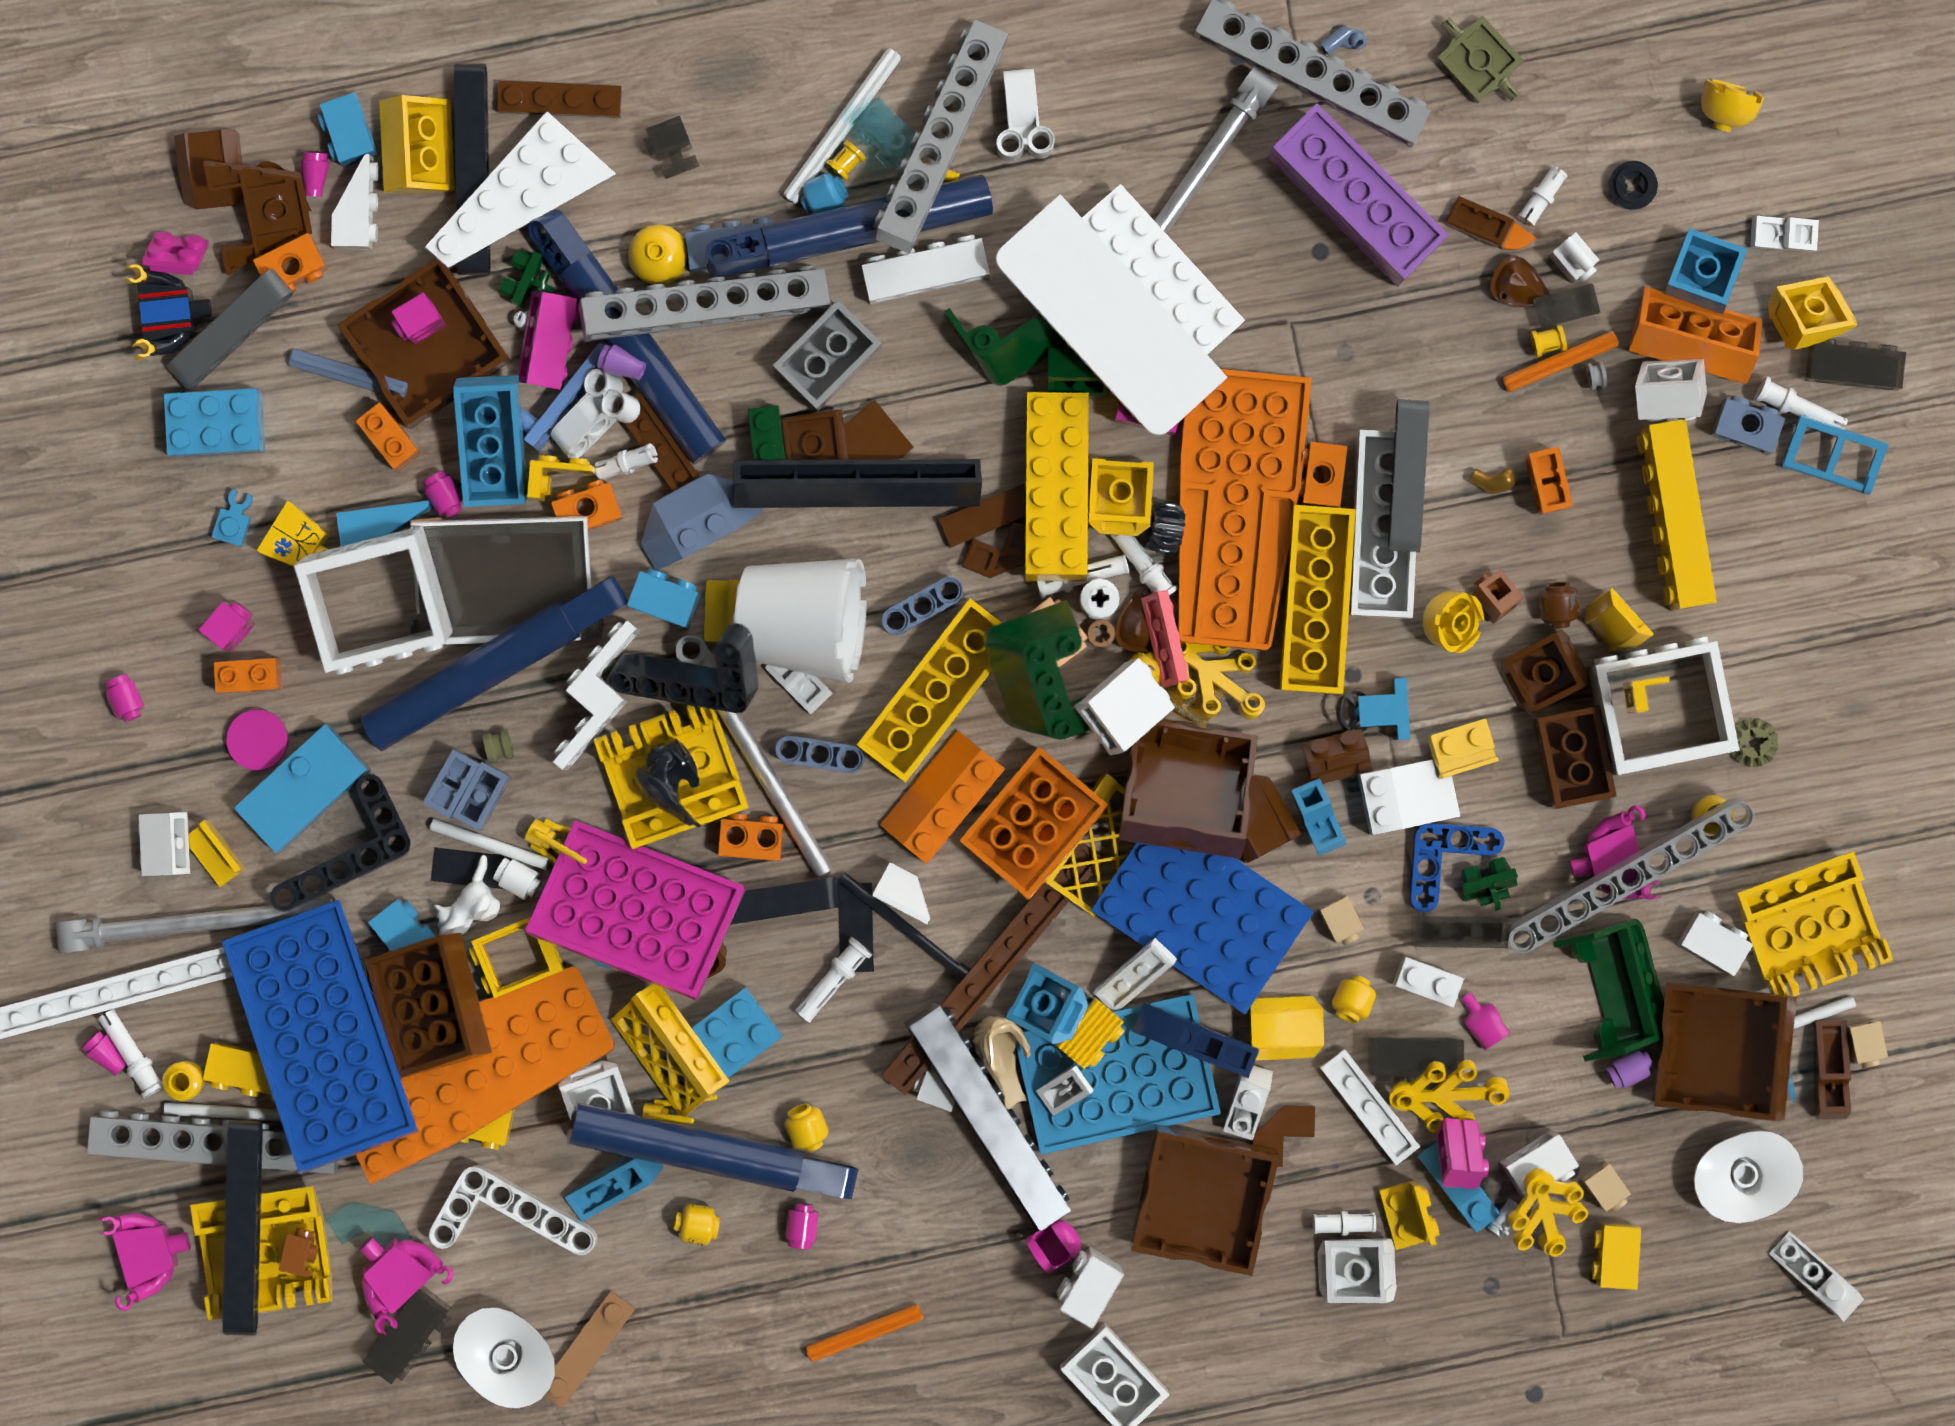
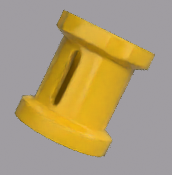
M848 140L844 142L843 149L834 159H828L826 165L844 181L849 179L848 174L860 161L863 162L866 159L865 155Z
M1558 324L1555 325L1554 329L1538 333L1536 330L1530 331L1531 344L1536 358L1541 357L1542 353L1558 349L1561 351L1567 350V342L1562 325Z

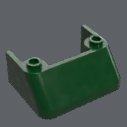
M950 308L944 311L945 318L987 379L996 386H1005L1046 359L1048 357V348H1060L1067 344L1040 313L1001 340L997 332L992 327L986 325L977 326L967 333Z
M1634 918L1579 932L1553 942L1554 948L1570 945L1572 955L1580 963L1590 962L1605 1021L1600 1022L1594 1032V1040L1599 1050L1584 1055V1062L1627 1054L1663 1039L1664 1000L1645 929L1638 919Z

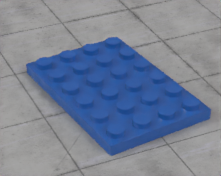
M1136 843L1091 909L1092 912L1143 946L1156 938L1177 958L1173 965L1174 967L1244 1014L1247 1013L1314 913L1313 910L1235 858Z

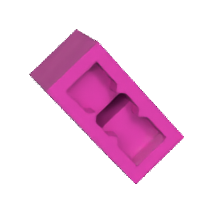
M424 292L392 311L396 318L391 322L395 330L405 341L409 339L414 344L419 343L446 326L432 300Z
M222 602L199 628V631L221 650L233 652L256 624L250 619L253 614L242 604Z

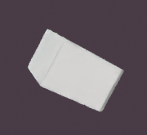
M1075 1063L1036 1090L1053 1116L1094 1091Z

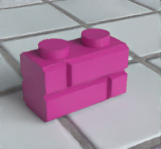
M1445 1118L1442 1120L1436 1133L1442 1185L1452 1188L1461 1186L1466 1189H1476L1479 1187L1483 1177L1486 1178L1488 1175V1160L1483 1159L1482 1155L1485 1147V1135L1479 1132L1477 1120L1463 1119L1459 1121V1119Z

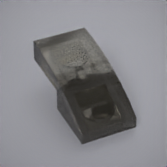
M1593 283L1534 298L1541 328L1601 313Z

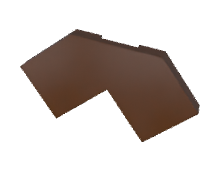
M1016 522L1012 523L1002 550L973 538L962 568L991 579L1024 565L1025 526Z
M1283 1105L1255 1132L1252 1144L1276 1149L1279 1155L1277 1167H1283L1284 1136H1315V1106Z

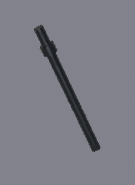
M844 872L839 878L838 882L950 971L952 973L951 977L957 982L969 971L970 968L963 962L959 964L885 903L872 896L873 894L849 874Z

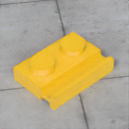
M1486 718L1427 736L1435 766L1439 770V779L1499 761L1498 756L1496 757L1495 746Z

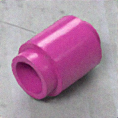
M444 471L434 474L423 482L426 488L424 493L438 516L446 515L448 519L463 510L461 506L463 504V496L451 476H446Z
M128 674L118 676L105 683L107 688L105 694L116 719L123 718L124 722H128L141 716L140 710L144 709L145 706L134 680H130Z
M795 1203V1208L788 1209L785 1239H788V1247L812 1249V1244L816 1241L819 1212L813 1210L812 1204Z

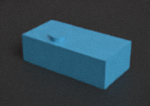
M518 375L456 378L453 391L463 507L525 504L528 488Z
M324 724L238 803L234 809L275 853H282L355 786L362 776L367 775L371 769L331 725Z

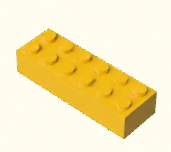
M1027 392L1025 581L1087 582L1089 393Z
M1686 419L1648 425L1640 430L1641 435L1637 436V447L1639 454L1644 453L1646 466H1642V477L1644 484H1649L1651 496H1647V506L1649 514H1654L1656 526L1652 527L1654 544H1659L1661 556L1657 557L1659 574L1665 576L1666 587H1662L1665 605H1670V611L1716 603Z
M1293 505L1291 540L1288 551L1279 691L1342 695L1344 689L1356 509Z
M969 598L861 738L857 746L906 783L993 671L983 644V635L990 627L1002 622Z

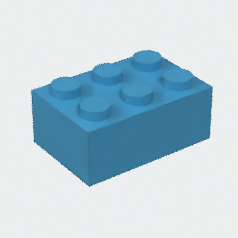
M255 388L164 394L167 456L186 458L265 453L262 391Z
M747 986L692 1027V1030L727 1078L783 1037V1033Z

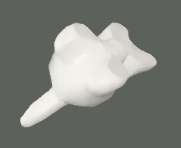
M485 855L480 857L472 881L462 890L453 905L448 907L434 905L437 911V925L440 928V934L461 933V935H464L473 920L489 921L497 916L500 909V901L493 896L490 888L483 882L487 869V857Z

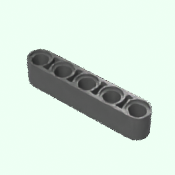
M274 269L265 272L167 365L168 369L186 390H191L202 382L287 302L294 292Z
M1397 399L1388 529L1389 551L1420 552L1429 401Z

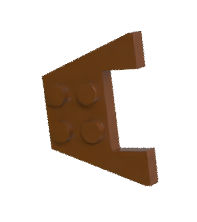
M203 161L209 192L242 187L252 240L220 245L226 275L237 272V268L249 262L253 264L254 259L306 233L312 234L301 172Z

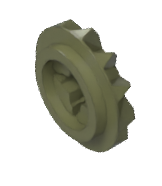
M1749 718L1735 726L1740 751L1731 752L1736 761L1747 767H1760L1773 759L1779 747L1778 734L1771 724L1759 718ZM1749 730H1751L1755 738H1766L1765 741L1758 745L1759 755H1757L1753 747L1742 748V745L1750 741L1751 734Z

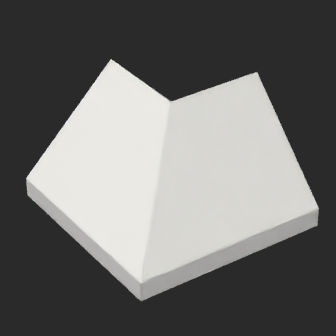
M890 862L872 896L928 924L930 914L918 876Z

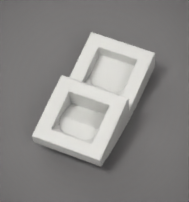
M1754 216L1752 217L1750 247L1790 251H1817L1819 220Z
M771 665L765 667L810 714L832 694L816 676Z

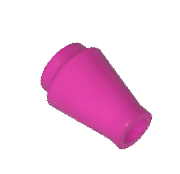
M303 152L300 166L305 196L323 197V188L330 161H327L328 153Z
M97 1031L81 1047L86 1052L84 1056L109 1071L113 1076L117 1075L127 1065L108 1035H103L100 1031Z

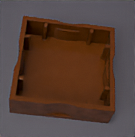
M437 259L432 260L405 278L387 295L371 301L337 324L361 361L374 373L382 392L405 426L410 430L454 401L453 387L456 378L489 377L512 362L450 268H445ZM424 292L432 300L446 326L419 343L414 344L409 339L405 341L399 336L391 323L396 319L392 311ZM385 376L408 383V389L404 398L399 393L395 395L392 393Z
M1159 721L1130 747L1118 840L1241 859L1247 835L1250 809L1249 789L1254 773L1258 736L1218 729H1195L1179 723Z
M1666 983L1662 1022L1663 1049L1658 1062L1654 1106L1689 1111L1721 1112L1736 1117L1768 1121L1785 1120L1797 997L1683 983Z
M1156 1124L1130 1240L1131 1250L1172 1260H1192L1211 1268L1253 1276L1262 1236L1263 1214L1270 1200L1279 1161L1277 1150Z

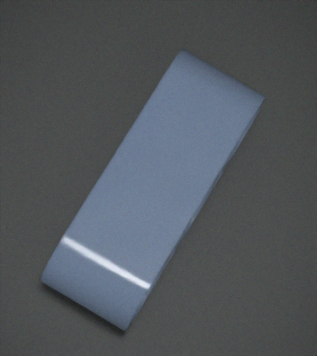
M954 577L943 578L889 608L882 617L884 629L891 635H901L956 605L963 597L961 582ZM946 583L955 584L959 590L957 597L952 600L943 598L941 595L942 586ZM919 598L929 599L932 604L930 612L925 615L918 614L914 610L916 600ZM892 613H900L904 616L905 624L901 629L893 630L888 626L887 619Z
M785 736L777 742L775 747L777 757L782 762L788 764L855 773L863 767L865 762L863 752L858 747L852 745ZM787 741H793L798 746V754L792 759L785 758L781 752L782 745ZM817 746H825L829 752V757L824 763L818 764L812 759V751ZM849 750H853L859 755V763L854 768H847L842 763L843 754Z

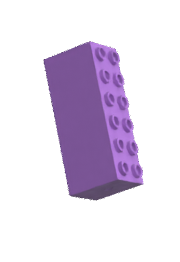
M1317 103L1272 147L1268 158L1397 287L1448 237V234Z

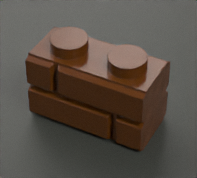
M1361 728L1302 744L1305 765L1311 782L1320 778L1322 784L1355 776L1358 773L1362 774L1372 771L1369 748Z

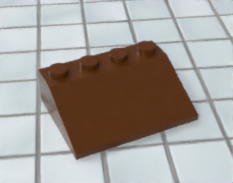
M461 933L440 934L365 960L380 1019L401 1078L492 1053Z

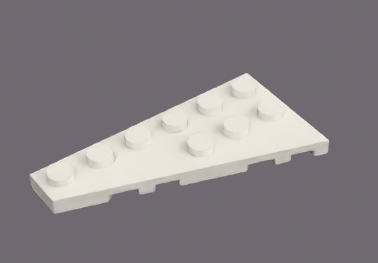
M546 112L424 249L448 269L515 230L529 224L538 217L613 177L616 173L551 114Z

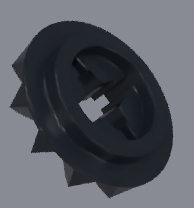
M1627 161L1620 164L1614 169L1608 182L1610 196L1618 206L1628 210L1642 209L1650 204L1655 198L1658 189V181L1654 171L1647 164L1640 161ZM1640 175L1637 186L1641 192L1638 193L1634 190L1626 196L1625 193L1627 192L1628 185L1625 183V180L1632 181Z

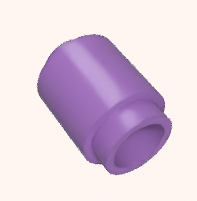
M1638 1049L1612 1060L1611 1065L1605 1067L1615 1089L1620 1087L1625 1089L1650 1077L1649 1070L1654 1068L1647 1052L1640 1053Z

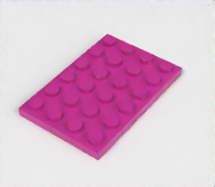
M575 820L564 846L584 857L587 863L582 864L560 852L526 927V934L697 1001L746 890L745 886L643 846L632 849L628 840Z

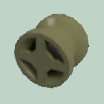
M502 729L495 735L490 733L483 734L484 748L490 764L497 762L499 758H514L508 729Z

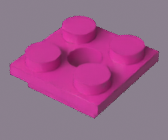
M157 232L153 235L142 258V265H150V271L193 275L195 270L198 271L208 249L209 240H203V237L199 235H188L183 238L174 237L170 232Z

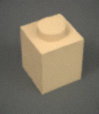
M1343 896L1318 909L1335 943L1342 941L1343 945H1346L1360 938L1358 932L1364 930L1348 896Z
M1871 1020L1847 1025L1848 1046L1853 1063L1861 1064L1862 1068L1880 1065L1879 1059L1888 1058L1880 1021Z
M1606 1161L1581 1178L1583 1184L1605 1212L1610 1209L1612 1212L1619 1210L1628 1202L1625 1198L1631 1195L1612 1166Z

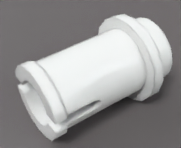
M1508 1198L1505 1205L1499 1211L1501 1215L1492 1221L1487 1229L1500 1239L1504 1235L1508 1236L1510 1234L1508 1230L1511 1228L1508 1216L1515 1211L1518 1204Z

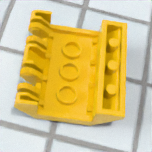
M687 705V713L693 724L682 727L679 714L675 710L669 712L673 724L671 727L665 714L639 722L643 737L640 736L636 725L629 726V735L631 740L634 741V745L624 748L618 731L610 733L615 747H611L607 735L594 738L599 758L604 763L621 811L622 823L632 849L696 827L694 825H685L677 818L653 805L642 793L634 777L635 771L645 764L649 751L658 744L668 742L671 739H677L685 745L697 766L700 786L691 788L690 783L682 779L679 782L677 792L685 809L698 823L703 825L749 808L716 710L699 707L702 716H698L695 706Z
M1854 851L1737 893L1743 926L1746 934L1749 935V942L1753 944L1752 950L1762 978L1771 994L1788 995L1787 986L1792 996L1800 995L1799 985L1793 977L1798 974H1802L1811 991L1818 988L1815 976L1823 987L1847 978L1845 967L1851 976L1858 974V967L1851 955L1858 952L1869 970L1876 967L1874 957L1880 966L1893 961L1887 940L1880 937L1862 888L1861 881L1864 880Z
M314 1186L261 1194L258 1313L283 1310L284 1294L287 1308H295L296 1287L304 1286L303 1296L307 1306L315 1304V1292L318 1304L332 1302V1271L324 1218ZM226 1199L190 1205L195 1236L199 1235L208 1290V1295L204 1297L209 1321L223 1318ZM296 1228H304L315 1232L314 1245H318V1252L315 1263H309V1267L315 1268L313 1275L310 1277L278 1271L286 1236L291 1231L296 1232Z

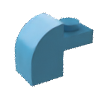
M1320 778L1292 789L1298 813L1318 856L1347 845Z

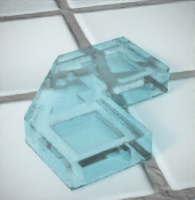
M353 1202L327 1218L328 1223L342 1245L368 1229L382 1247L393 1238L400 1241L412 1239L397 1212Z

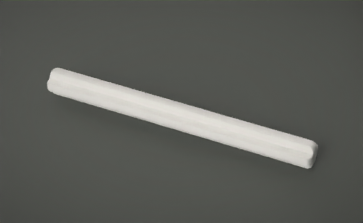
M890 48L885 51L787 187L784 196L794 204L799 202L800 198L804 195V184L817 177L828 159L833 155L901 59L897 52Z

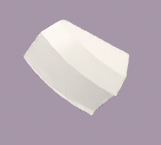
M601 1060L590 1064L561 1081L558 1085L570 1119L576 1103L636 1115L616 1063Z
M1391 1238L1322 1241L1317 1252L1319 1290L1326 1303H1388L1394 1300L1397 1285L1395 1247Z

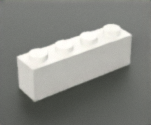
M969 235L956 239L957 244L945 246V242H937L927 245V250L915 253L913 248L910 254L899 251L897 252V257L885 260V255L868 258V264L862 265L870 304L990 278L982 238L975 239L974 235Z

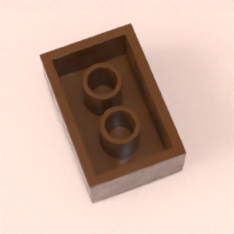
M1598 706L1533 719L1552 809L1617 797Z

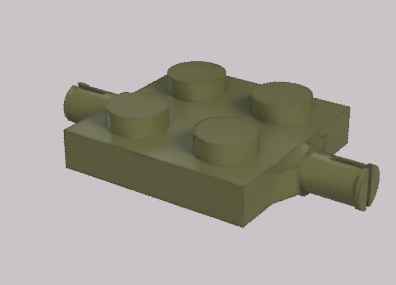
M1483 15L1472 26L1463 30L1454 23L1451 17L1447 18L1440 25L1453 39L1449 47L1436 59L1477 103L1489 93L1498 89L1505 94L1510 102L1520 94L1508 79L1524 60Z

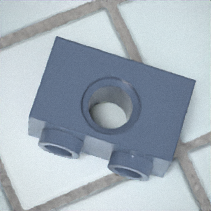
M1732 396L1731 399L1726 398L1723 400L1710 436L1767 456L1773 454L1785 418L1778 416L1779 411L1766 406H1761L1760 409L1749 406V400L1738 396ZM1744 416H1750L1754 419L1756 426L1753 432H1747L1743 429L1741 422Z
M481 762L452 817L478 831H483L512 776L486 762Z

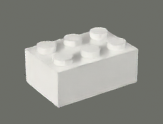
M1089 1246L1086 1252L1081 1250L1072 1264L1074 1270L1070 1279L1065 1277L1056 1293H1058L1061 1311L1093 1329L1123 1278L1124 1272L1121 1264Z
M1105 1323L1060 1364L1061 1371L1113 1426H1137L1169 1396V1392L1164 1385Z

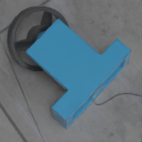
M1407 678L1392 679L1393 694L1366 696L1363 692L1356 690L1344 693L1336 707L1337 720L1342 729L1345 731L1353 730L1358 722L1363 732L1370 726L1395 725L1396 740H1410ZM1352 694L1358 695V702L1351 696ZM1345 700L1349 704L1348 716L1350 720L1348 725L1345 723V720L1343 718V705Z

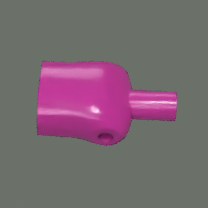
M1471 992L1461 998L1470 1012L1464 1024L1477 1039L1483 1050L1490 1048L1510 1034L1493 1004L1488 1003L1480 1006Z

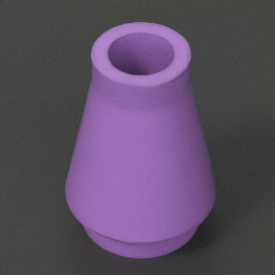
M614 344L613 346H604L598 359V368L603 369V372L606 374L640 380L645 372L646 363L638 360Z

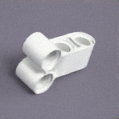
M1034 68L1003 71L1008 130H1004L997 138L996 150L998 155L1005 161L1013 162L1022 156L1023 150H1028L1035 158H1047L1054 150L1055 138L1050 129L1039 125ZM1037 136H1044L1049 140L1050 144L1045 149H1037L1032 144L1033 139ZM1006 139H1014L1018 142L1019 147L1014 152H1007L1002 148V143Z
M593 369L588 372L584 380V388L587 393L552 429L551 437L568 458H579L585 454L617 420L630 423L638 417L640 404L635 397L622 392L623 383L618 376L606 374L601 369ZM621 403H623L622 408L619 411V406Z

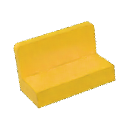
M740 580L706 581L705 641L719 642L728 626L732 624L736 607V590Z
M1669 676L1623 683L1627 714L1649 711L1645 686L1669 683Z
M203 820L199 823V827L188 834L189 848L219 887H223L246 869L210 820Z

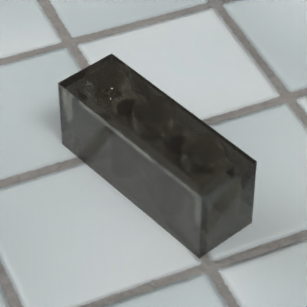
M1831 338L1808 347L1805 382L1888 391L1903 389L1906 352L1897 351L1898 346L1880 344L1879 349L1867 348V343L1860 341H1849L1848 346L1837 345V340Z
M1412 915L1411 946L1508 948V917Z
M1369 1037L1368 1074L1376 1075V1081H1394V1076H1406V1081L1413 1082L1434 1061L1443 1063L1446 1071L1445 1078H1447L1457 1069L1458 1064L1464 1061L1463 1039ZM1435 1070L1432 1072V1074H1438L1441 1071Z
M423 1285L396 1317L397 1328L394 1329L390 1325L385 1331L387 1335L383 1334L362 1362L388 1383L392 1384L397 1378L402 1382L413 1368L409 1364L415 1354L421 1357L432 1344L428 1340L429 1336L434 1330L440 1333L450 1321L451 1317L447 1314L452 1307Z

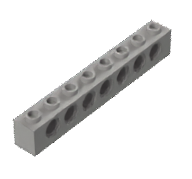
M1211 0L1195 31L1194 37L1252 67L1255 66L1260 71L1412 148L1431 110L1426 108L1427 104L1424 101L1413 96L1407 99L1399 95L1400 90L1386 82L1380 85L1372 81V75L1358 68L1353 71L1345 67V62L1334 55L1329 54L1328 57L1316 52L1318 48L1304 40L1298 43L1290 39V33L1276 26L1271 29L1263 25V20L1252 13L1247 12L1246 15H1243L1236 11V6L1227 0ZM1227 22H1235L1239 26L1240 32L1235 36H1230L1225 33L1223 25ZM1254 36H1262L1267 41V47L1257 50L1251 45L1250 40ZM1281 50H1289L1294 55V61L1290 64H1284L1279 60L1278 53ZM1308 64H1317L1321 68L1322 75L1312 78L1307 75L1305 67ZM1344 78L1349 84V89L1345 92L1337 91L1333 87V80ZM1366 91L1373 93L1376 97V103L1372 106L1364 105L1360 100L1361 93ZM1393 105L1400 107L1403 111V118L1400 120L1391 119L1387 113L1388 107Z
M975 19L970 29L964 28L958 45L962 46L958 55L952 54L946 68L950 72L946 81L941 79L936 88L934 96L938 99L935 106H928L922 120L926 125L922 133L919 131L915 133L910 148L914 151L910 159L905 157L901 163L898 175L902 177L898 185L892 184L886 197L889 205L886 211L880 210L873 226L877 228L876 240L908 254L911 253L1006 47L1008 33ZM978 54L983 59L979 61H974L969 57V55ZM967 80L971 85L963 87L957 81ZM952 105L957 107L959 111L951 113L944 107ZM936 131H941L945 133L947 137L943 139H938L934 137L932 133ZM924 157H929L933 159L935 163L932 165L923 164L920 161V159ZM916 183L919 184L923 189L920 191H912L911 189H909L908 185ZM906 210L911 215L902 218L896 214V211Z
M804 266L798 268V272L786 273L784 269L772 270L767 273L768 276L756 277L755 273L738 275L735 280L725 281V277H714L708 279L707 283L695 284V281L688 280L677 283V287L665 288L664 284H655L646 287L645 291L634 292V288H623L616 290V294L604 295L603 292L587 293L585 298H581L578 305L584 341L826 312L830 306L825 269L816 270L815 266ZM797 285L802 291V296L794 297L790 295L787 286ZM761 288L769 290L772 294V299L768 301L759 298L757 290ZM730 292L738 293L742 298V303L732 304L727 299V294ZM706 296L711 300L712 306L702 308L698 305L696 298ZM676 300L680 303L682 309L678 312L670 311L666 306V301ZM639 303H644L650 307L651 314L646 316L640 315L636 311L635 306ZM614 307L619 310L621 317L610 319L606 316L605 309Z
M100 1110L99 1115L90 1117L87 1154L227 1165V1132L230 1120H223L222 1125L210 1124L211 1119L194 1117L191 1123L179 1122L180 1116L161 1115V1120L149 1119V1114L130 1113L129 1118L118 1117V1111ZM262 1123V1168L298 1171L285 1131L272 1129V1124ZM120 1125L125 1126L129 1130L130 1136L127 1142H122L116 1137V1129ZM149 1128H154L160 1133V1141L157 1145L151 1144L147 1140L146 1134ZM181 1130L188 1132L191 1136V1143L188 1147L181 1146L177 1141V1135ZM211 1133L218 1134L222 1139V1145L218 1150L211 1148L208 1144V1137ZM272 1138H278L282 1141L284 1148L281 1154L271 1152L269 1142ZM339 1161L308 1172L335 1174L338 1172Z

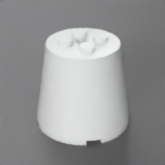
M841 559L747 566L743 571L740 583L737 585L736 607L732 624L744 625L751 632L756 662L843 683H851L854 677L853 673L850 672L851 669L858 670L866 625L867 600H861V587L866 586L864 565L860 559Z

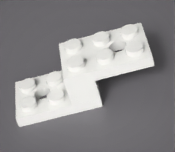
M628 620L624 624L619 621L607 635L611 638L604 647L598 645L587 657L590 661L588 666L584 670L578 668L567 680L570 686L566 691L589 710L593 716L592 718L585 716L575 727L574 730L578 734L572 741L565 739L555 750L554 754L557 758L553 762L562 770H569L594 741V738H597L628 702L601 678L604 672L641 631Z

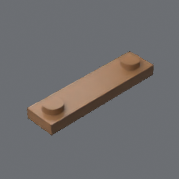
M611 1290L555 1366V1376L551 1388L544 1396L563 1409L636 1308Z

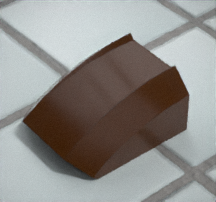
M220 129L183 133L174 136L179 178L185 204L195 210L233 206L244 198L242 187L209 192L203 161H214L242 165L240 137L236 130Z
M1562 629L1501 660V675L1518 707L1530 715L1591 683L1588 671L1576 652L1570 637Z
M1257 775L1252 777L1249 789L1250 809L1247 835L1242 853L1245 863H1249L1301 835L1270 777Z

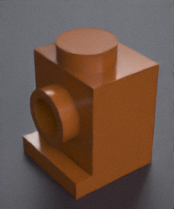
M1501 569L1493 575L1487 572L1474 583L1477 587L1472 593L1491 617L1490 621L1492 624H1495L1514 610L1524 598Z
M296 1228V1232L291 1231L287 1234L278 1271L304 1277L313 1275L315 1268L309 1267V1263H315L318 1252V1245H314V1231Z

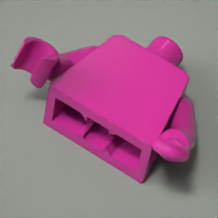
M1633 805L1629 808L1628 812L1623 811L1602 819L1589 833L1588 841L1583 843L1586 857L1570 860L1573 877L1578 878L1591 875L1592 878L1638 852L1639 848L1631 822L1635 819L1634 810L1640 813V820L1645 819L1643 808ZM1626 869L1622 874V881H1634L1637 877V870ZM1655 880L1623 899L1643 897L1648 900L1658 899L1661 895H1653L1650 888L1652 885L1660 884V882ZM1599 885L1604 893L1609 894V885Z
M130 1213L115 1216L114 1218L101 1216L97 1219L99 1222H108V1229L98 1233L100 1235H113L127 1288L130 1289L129 1294L126 1296V1307L121 1305L120 1296L115 1298V1305L121 1311L129 1310L133 1302L138 1303L160 1292L172 1278L173 1268L178 1266L176 1254L191 1250V1243L187 1232L171 1236L167 1224H160L156 1218Z
M370 1237L359 1248V1251L369 1260L363 1267V1278L361 1280L365 1301L373 1317L377 1319L375 1322L376 1330L384 1335H387L383 1328L386 1321L389 1320L390 1325L394 1329L398 1325L394 1318L387 1316L388 1311L393 1314L434 1273L440 1275L445 1270L447 1271V1278L441 1281L444 1285L448 1284L453 1278L452 1269L449 1266H443V1262L425 1243L406 1239L400 1241L393 1238L382 1247Z

